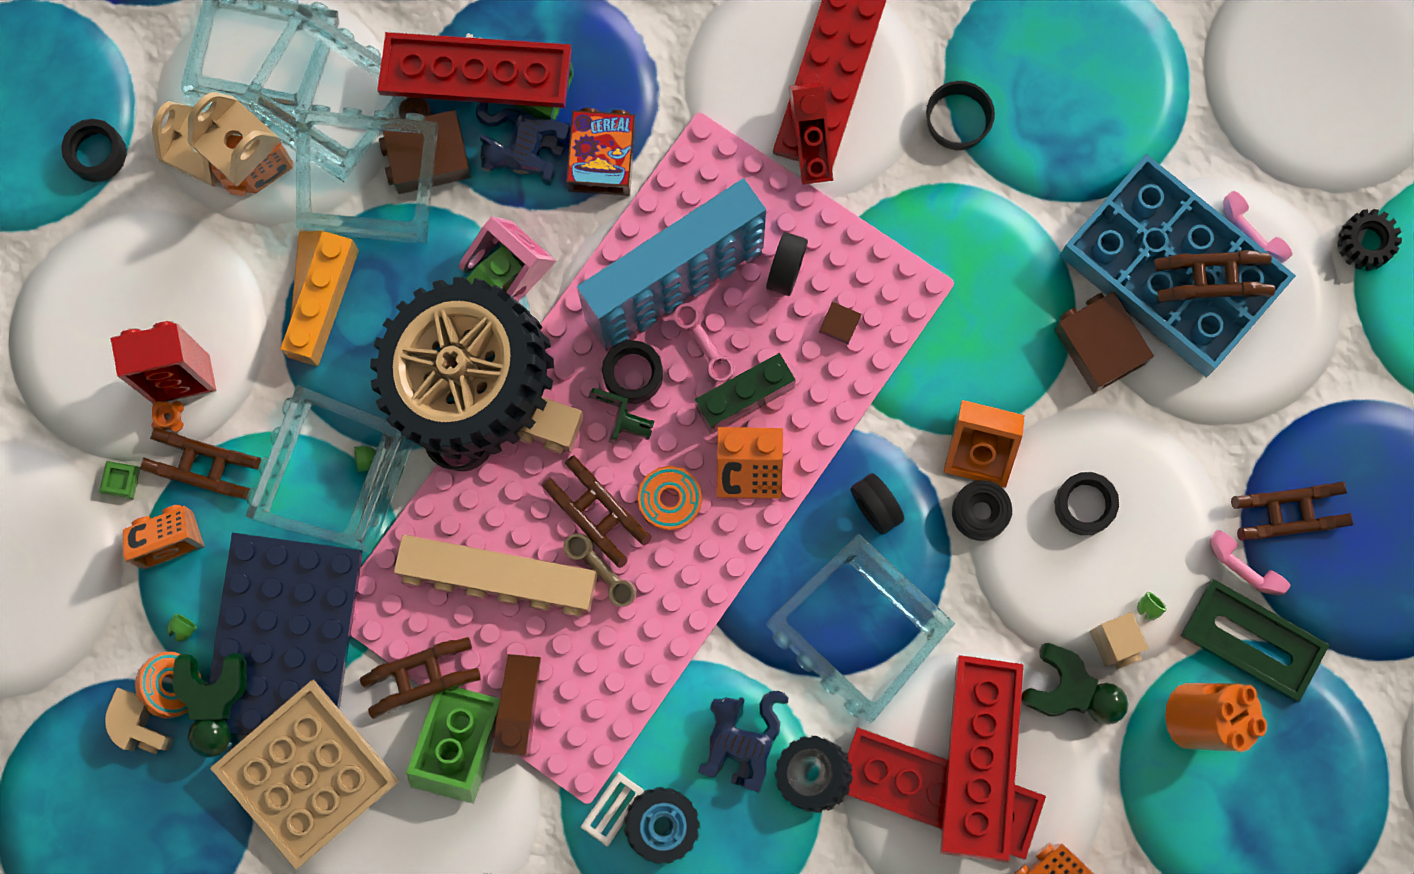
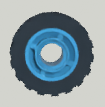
M656 787V789H647L643 794L637 795L634 798V802L631 805L629 804L627 815L624 816V833L627 836L629 845L643 859L656 864H661V862H666L667 864L674 863V860L684 858L685 854L693 849V844L695 840H698L699 836L698 828H700V822L697 819L698 813L693 807V803L683 794L670 788ZM659 817H667L670 822L668 830L663 834L655 833L654 822Z

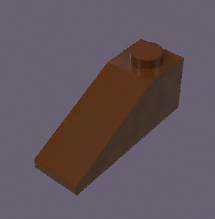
M508 654L493 752L497 754L530 757L541 657Z

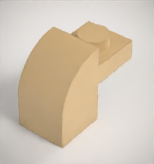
M117 688L108 706L105 718L106 729L112 741L120 748L129 751L135 750L138 741H140L139 748L153 754H157L159 749L170 751L174 738L145 727L151 715L146 710L147 707L143 702L139 701L135 693Z

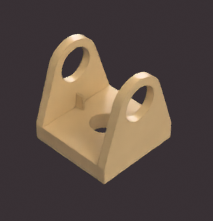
M217 92L208 93L195 104L188 117V143L236 187L281 142L280 138L231 95ZM209 103H211V105L209 106V108H208L202 115L199 116V114L201 113V111H202ZM233 134H239L243 136V139L237 144L235 149L228 148L226 146L227 139Z
M165 102L158 110L152 125L153 140L158 160L215 187L218 179L211 171V163L198 152H194L193 147L188 143V117L193 107L177 102ZM169 112L168 120L164 127L161 129L163 119L165 115Z

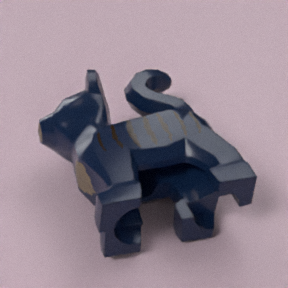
M479 102L476 107V117L483 125L487 127L499 126L508 120L515 125L509 147H505L496 140L481 134L480 140L483 143L480 154L481 168L486 172L506 168L516 174L538 175L542 178L544 184L551 186L555 176V166L539 158L538 155L541 148H547L552 151L554 157L561 158L565 145L560 140L566 139L570 131V125L554 119L521 114L515 109L508 108L490 115L487 111L488 103Z
M770 691L763 696L759 703L760 715L767 724V728L763 733L745 731L736 727V724L743 715L744 698L733 699L725 697L713 699L710 710L714 714L716 724L710 736L709 759L707 763L700 765L698 773L715 777L722 769L728 757L740 762V770L738 773L733 774L731 783L759 793L766 776L767 758L780 732V721L772 707L775 703L787 704L789 702L788 696L781 691Z

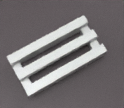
M618 772L580 828L608 847L624 824V816L627 815L628 806L606 837L601 834L631 789L636 794L630 801V805L634 802V798L637 795L643 794L645 790ZM620 782L625 784L626 786L597 828H592L590 825Z

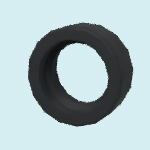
M94 118L81 120L71 126L64 135L61 145L62 157L68 167L83 180L92 182L106 181L115 176L124 166L127 156L126 144L115 128L103 120ZM96 134H102L109 138L112 149L110 155L103 163L87 167L79 162L76 153L84 139Z
M783 232L769 272L766 289L786 296L791 295L804 258L808 239Z
M628 340L618 343L609 350L603 360L602 375L606 389L610 393L628 398V404H638L648 401L658 392L663 380V366L660 356L653 347L643 341ZM629 354H636L646 358L652 369L651 379L648 384L634 391L626 390L619 386L614 377V368L618 360Z
M1080 472L1069 477L1058 489L1054 500L1055 513L1060 523L1070 532L1078 535H1094L1107 528L1116 518L1119 509V495L1113 483L1105 476L1094 472ZM1081 485H1090L1097 488L1105 498L1106 507L1104 513L1094 522L1079 521L1071 515L1068 509L1070 493Z

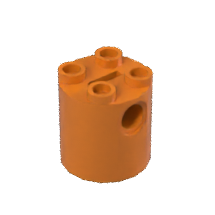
M1185 683L1176 687L1170 694L1166 704L1165 720L1167 731L1172 740L1181 748L1243 752L1250 749L1256 743L1258 737L1263 736L1267 730V722L1262 715L1256 689L1251 685Z

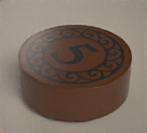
M408 97L399 106L401 121L431 115L429 105L423 98Z

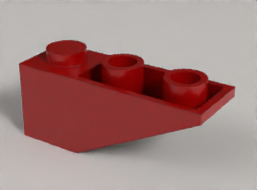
M820 82L789 86L792 121L802 185L833 181L824 86Z

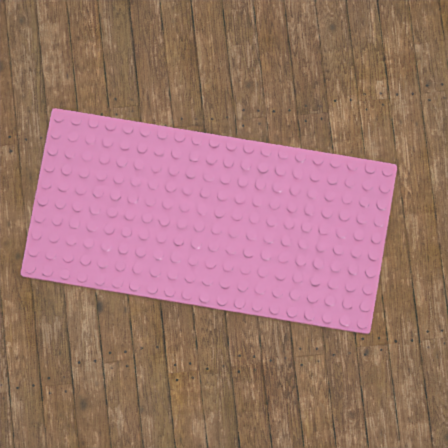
M697 113L541 323L543 328L540 331L548 337L551 347L545 349V351L554 358V368L547 369V376L553 380L552 390L544 389L542 397L579 409L584 415L572 452L569 453L563 450L562 454H556L544 449V444L532 440L531 444L517 441L514 445L505 441L500 444L502 452L495 455L491 454L481 466L473 470L461 472L436 465L360 569L351 636L389 663L434 647V645L445 641L469 637L472 646L471 650L437 659L441 674L444 676L460 670L465 671L478 667L481 680L464 684V686L458 688L496 698L501 697L508 654L541 657L530 757H519L583 803H591L953 288L954 281L810 184L802 185L801 178L703 113ZM742 178H745L766 208L764 248L761 249L762 254L749 263L743 261L735 266V272L723 280L717 278L709 283V289L700 296L694 297L691 295L682 302L696 306L701 314V326L720 355L730 358L734 363L735 373L732 378L780 352L796 379L793 390L726 426L783 428L781 499L717 498L718 431L710 434L695 408V399L725 382H717L710 376L708 371L709 360L692 334L682 330L676 324L674 313L668 315L665 312L656 318L657 322L651 328L644 332L638 330L629 336L630 340L643 341L653 347L660 356L663 366L662 385L656 395L646 402L638 404L627 403L626 405L627 413L655 421L653 428H651L652 433L649 440L621 431V434H618L617 440L613 444L608 443L618 407L588 397L592 388L609 392L606 389L602 375L603 360L609 350L606 351L585 321L576 286ZM783 232L808 239L800 271L790 296L766 289L769 272ZM832 301L861 313L860 320L849 345L819 333ZM626 355L619 359L615 365V380L619 386L626 390L634 391L641 389L651 379L652 369L650 363L640 355ZM445 455L442 457L451 466H461L472 461V459L465 455H461L460 460L450 459ZM572 455L578 458L599 483L652 537L647 545H641L620 522L617 523L605 536L628 558L627 563L621 568H618L593 542V551L621 580L631 581L636 587L637 595L634 602L629 606L619 607L614 605L609 598L610 586L598 575L590 613L582 612L581 617L563 614V608L550 606L549 611L534 609L530 607L531 602L518 600L517 605L502 603L498 601V596L486 594L485 599L465 595L466 590L454 588L453 593L433 589L434 584L422 582L421 587L401 583L402 578L394 573L402 534L593 570L584 559L574 560L566 555L564 542L567 537L572 534H586L541 486L544 480L551 477L573 502L580 498L588 489L565 465L566 460ZM666 466L683 468L692 474L700 485L702 494L700 512L694 521L683 529L665 531L656 528L645 520L639 510L637 496L640 484L649 473L657 468ZM668 490L661 495L660 500L666 507H673L679 502V495L673 490ZM598 499L583 511L595 525H598L610 513ZM425 664L407 670L408 677L419 685L430 682Z

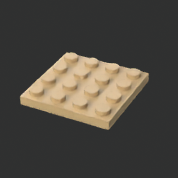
M314 680L305 685L210 768L296 870L399 782V779Z

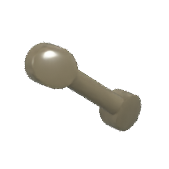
M584 534L568 536L564 542L566 555L574 560L584 559L610 586L609 598L614 605L625 607L632 604L637 595L635 585L631 581L621 580L593 551L594 545L588 536Z

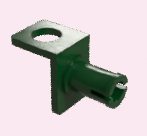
M596 388L591 389L589 398L618 407L608 443L613 444L617 440L618 434H621V431L645 438L646 440L650 439L654 420H648L627 413L626 405L628 398Z

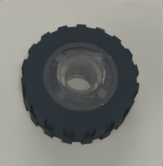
M803 736L797 741L793 740L786 749H783L780 759L777 760V771L775 772V778L778 782L776 784L777 788L782 792V797L802 810L822 813L823 810L829 811L834 809L833 807L837 804L839 805L843 801L844 796L848 795L850 791L849 786L853 780L851 771L853 769L848 761L849 757L845 752L841 751L842 748L819 736ZM818 766L819 776L815 781L810 782L809 772L812 768Z

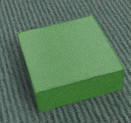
M106 461L99 492L106 495L134 499L140 467Z

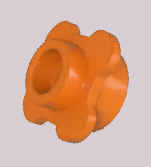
M174 401L173 403L155 402L152 406V429L156 427L174 432L181 431L184 426L181 421V413L184 410L183 404L179 401ZM170 414V419H165V415Z

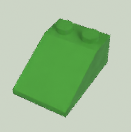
M458 687L436 693L406 771L410 786L474 804L485 773L496 729L500 698Z

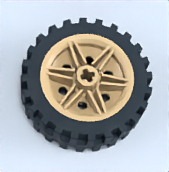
M454 277L453 285H448L442 279L432 282L434 289L427 292L423 288H419L414 291L415 299L409 304L402 300L396 306L400 311L393 321L387 317L382 325L387 328L384 338L376 337L374 347L379 350L378 359L371 358L370 369L377 372V379L371 380L372 390L382 396V398L376 400V404L379 410L389 415L386 418L387 422L399 430L401 435L439 456L442 453L450 459L460 460L461 455H465L472 460L481 459L482 450L495 455L502 452L500 444L508 441L514 445L521 438L517 433L524 426L528 429L534 426L536 421L531 419L537 408L544 411L547 401L542 398L544 389L552 390L553 380L547 376V369L554 368V358L545 351V349L551 347L548 337L540 331L543 327L539 321L530 314L529 310L502 288L496 285L491 287L484 280L477 278L474 279L473 284L464 277ZM439 344H440V348H442V350H441L440 352L435 351V348H436ZM494 351L495 359L493 362H489L487 355L489 352ZM487 385V389L485 390V392L479 394V392L482 391ZM454 396L455 403L448 404V398Z

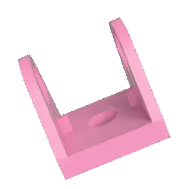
M491 216L460 261L459 269L463 273L470 272L501 242L525 263L507 290V293L519 302L550 270L556 260L512 220Z

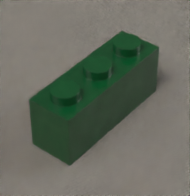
M779 352L695 399V408L710 434L718 431V427H726L793 390L796 379Z

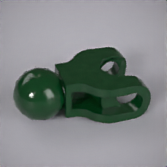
M1051 643L1041 645L1039 650L1040 658L1057 669L1060 676V684L1057 689L1050 692L1039 691L1033 688L1026 689L1021 695L1023 705L1049 717L1060 716L1073 710L1083 714L1087 711L1092 719L1105 725L1116 724L1124 718L1129 704L1127 695L1120 687L1111 683L1098 684L1099 680L1088 675L1084 663L1077 653Z
M232 653L226 656L223 660L221 677L214 684L210 685L200 678L198 663L195 657L189 654H180L174 661L173 691L178 699L186 704L189 710V720H195L190 727L188 740L193 751L202 757L218 756L229 745L231 733L224 719H230L232 705L242 697L247 688L246 659L241 653Z

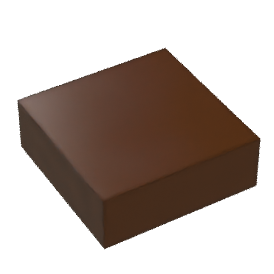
M832 301L819 333L849 345L860 320L861 313Z

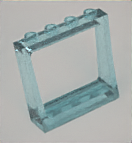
M203 0L180 85L185 104L194 107L208 93H222L235 97L260 121L305 130L316 91L340 24L338 11L328 9L321 2H313L311 5L299 3L297 0ZM225 8L322 28L297 93L290 94L202 75L213 22L218 9ZM209 103L204 109L207 110L211 103Z
M299 4L241 98L240 103L273 131L283 144L342 182H345L382 132V126L388 124L399 109L400 104L407 97L394 96L353 149H348L261 92L262 88L298 30H305L379 79L382 58L377 48L371 45L364 47L355 41L354 35L348 29L335 28L328 23L327 17L318 10L311 12Z
M311 105V110L296 109V228L300 231H326L339 236L427 244L438 124L432 121H425L424 115L407 113L406 119L393 118L394 113L381 110L374 111V116L362 115V110L356 108H343L342 113L330 112V107L324 105ZM313 125H327L423 134L424 143L414 219L407 222L312 213L310 128Z
M297 385L292 398H287L283 404L282 412L285 416L281 426L275 428L271 434V444L273 447L269 457L263 458L260 462L259 473L261 477L257 487L251 488L247 495L249 508L245 517L256 522L346 548L363 550V553L370 555L414 442L401 435V432L392 427L385 419ZM313 405L321 406L383 432L348 526L342 533L270 514L271 505L307 413Z
M858 533L825 567L768 620L766 626L774 632L772 638L778 646L785 650L790 647L798 655L796 661L807 672L814 670L822 678L820 684L827 692L832 695L838 693L846 700L844 706L850 714L857 718L862 715L871 724L954 626L955 622ZM846 563L852 565L923 631L927 637L925 644L875 702L867 699L797 633L786 620L791 613Z

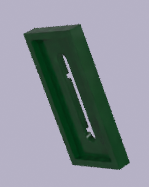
M1215 579L1210 580L1180 635L1182 638L1296 703L1300 702L1330 646ZM1217 616L1226 617L1231 622L1266 642L1275 645V647L1290 655L1291 663L1284 665L1216 626L1215 618Z

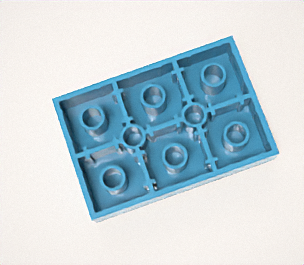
M1148 154L1140 160L1068 241L1059 255L1104 294L1108 295L1114 291L1127 313L1206 378L1220 365L1296 277L1293 272L1271 255L1272 261L1270 265L1238 266L1240 283L1261 282L1273 284L1275 286V294L1272 297L1232 296L1195 298L1193 300L1160 303L1158 290L1182 285H1194L1192 267L1188 269H1171L1156 272L1155 259L1189 253H1227L1244 250L1268 252ZM1224 266L1205 267L1207 285L1226 284Z
M742 178L576 286L585 321L606 351L620 342L630 340L629 336L636 331L644 332L657 322V317L665 312L668 315L674 313L676 308L683 304V300L691 295L694 297L700 296L709 289V283L717 278L723 280L735 272V266L743 261L749 263L762 254L761 249L764 248L766 208L745 178Z

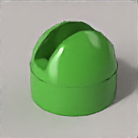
M370 446L354 447L357 472L371 470L377 465L378 453Z
M1147 592L1137 605L1139 615L1146 612L1147 614L1144 619L1148 621L1156 620L1167 610L1165 604L1151 592Z
M178 613L174 614L167 626L168 635L172 637L176 634L174 640L177 642L187 640L197 629V626L191 620Z

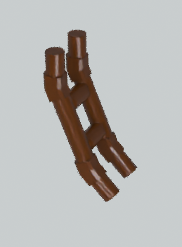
M1244 250L1227 253L1177 254L1155 259L1156 272L1192 267L1194 285H1182L1158 290L1159 302L1232 296L1272 297L1275 294V286L1273 284L1261 282L1240 283L1238 266L1270 265L1272 261L1271 254ZM1224 266L1226 284L1207 285L1205 267Z
M156 427L153 428L150 436L151 440L184 451L178 468L143 457L140 470L228 497L248 500L251 497L252 491L250 488L222 481L221 477L226 462L258 470L262 465L260 457L228 450ZM196 454L214 458L208 477L190 472Z
M572 455L566 460L565 465L588 490L573 502L551 477L544 480L541 486L618 568H621L627 563L628 558L605 535L620 522L641 545H647L652 537L599 483L578 458ZM596 499L610 512L598 525H595L583 513Z
M1345 481L1270 493L1233 496L1231 505L1234 509L1267 506L1270 521L1269 525L1239 528L1237 530L1238 539L1241 541L1262 540L1353 526L1352 513L1315 519L1312 500L1347 494ZM1299 502L1302 521L1283 523L1280 504Z
M466 637L436 644L434 647L391 663L387 662L372 669L371 672L361 676L360 683L364 688L395 676L399 691L398 694L395 693L387 696L369 707L368 713L370 717L376 719L406 704L447 689L450 690L481 680L478 667L442 676L437 659L471 650L470 638ZM425 664L430 682L411 688L407 670Z

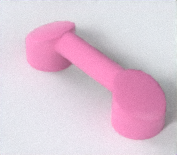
M1231 191L1224 197V213L1232 224L1280 263L1286 262L1292 256V250L1284 240L1275 237L1267 243L1242 216L1249 210V205L1241 194Z
M690 303L679 305L674 312L676 324L682 330L690 332L710 362L708 366L710 376L717 382H727L735 373L734 363L730 358L719 354L701 326V314L696 306Z
M1216 530L1211 536V548L1217 559L1251 584L1257 591L1272 595H1284L1291 587L1290 583L1280 574L1269 570L1263 578L1234 556L1232 553L1238 544L1225 532Z

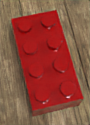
M163 321L154 324L152 329L143 331L140 329H127L120 332V336L110 338L117 376L152 404L157 401L169 402L216 391L210 355L177 323Z

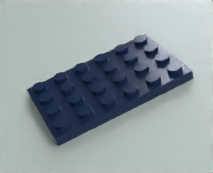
M232 533L208 683L209 685L214 684L221 677L223 660L226 656L232 653H241L244 656L247 669V688L242 697L232 705L230 719H224L229 726L230 733L249 735L312 680L320 686L337 708L340 709L363 550Z

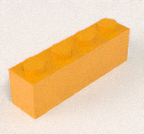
M299 231L291 320L280 348L288 358L319 366L359 253V249L353 239L326 231Z

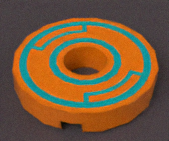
M675 466L660 467L649 473L640 484L637 496L639 510L645 520L652 526L665 531L680 530L691 524L700 512L702 504L701 488L695 477L685 469ZM673 490L679 495V502L675 506L666 507L662 504L660 499L665 491Z
M161 652L149 658L139 668L135 680L136 695L139 701L144 703L147 707L146 710L152 715L164 719L177 718L189 711L186 704L180 701L175 693H168L162 687V679L164 677L173 680L174 661L180 655L176 652Z

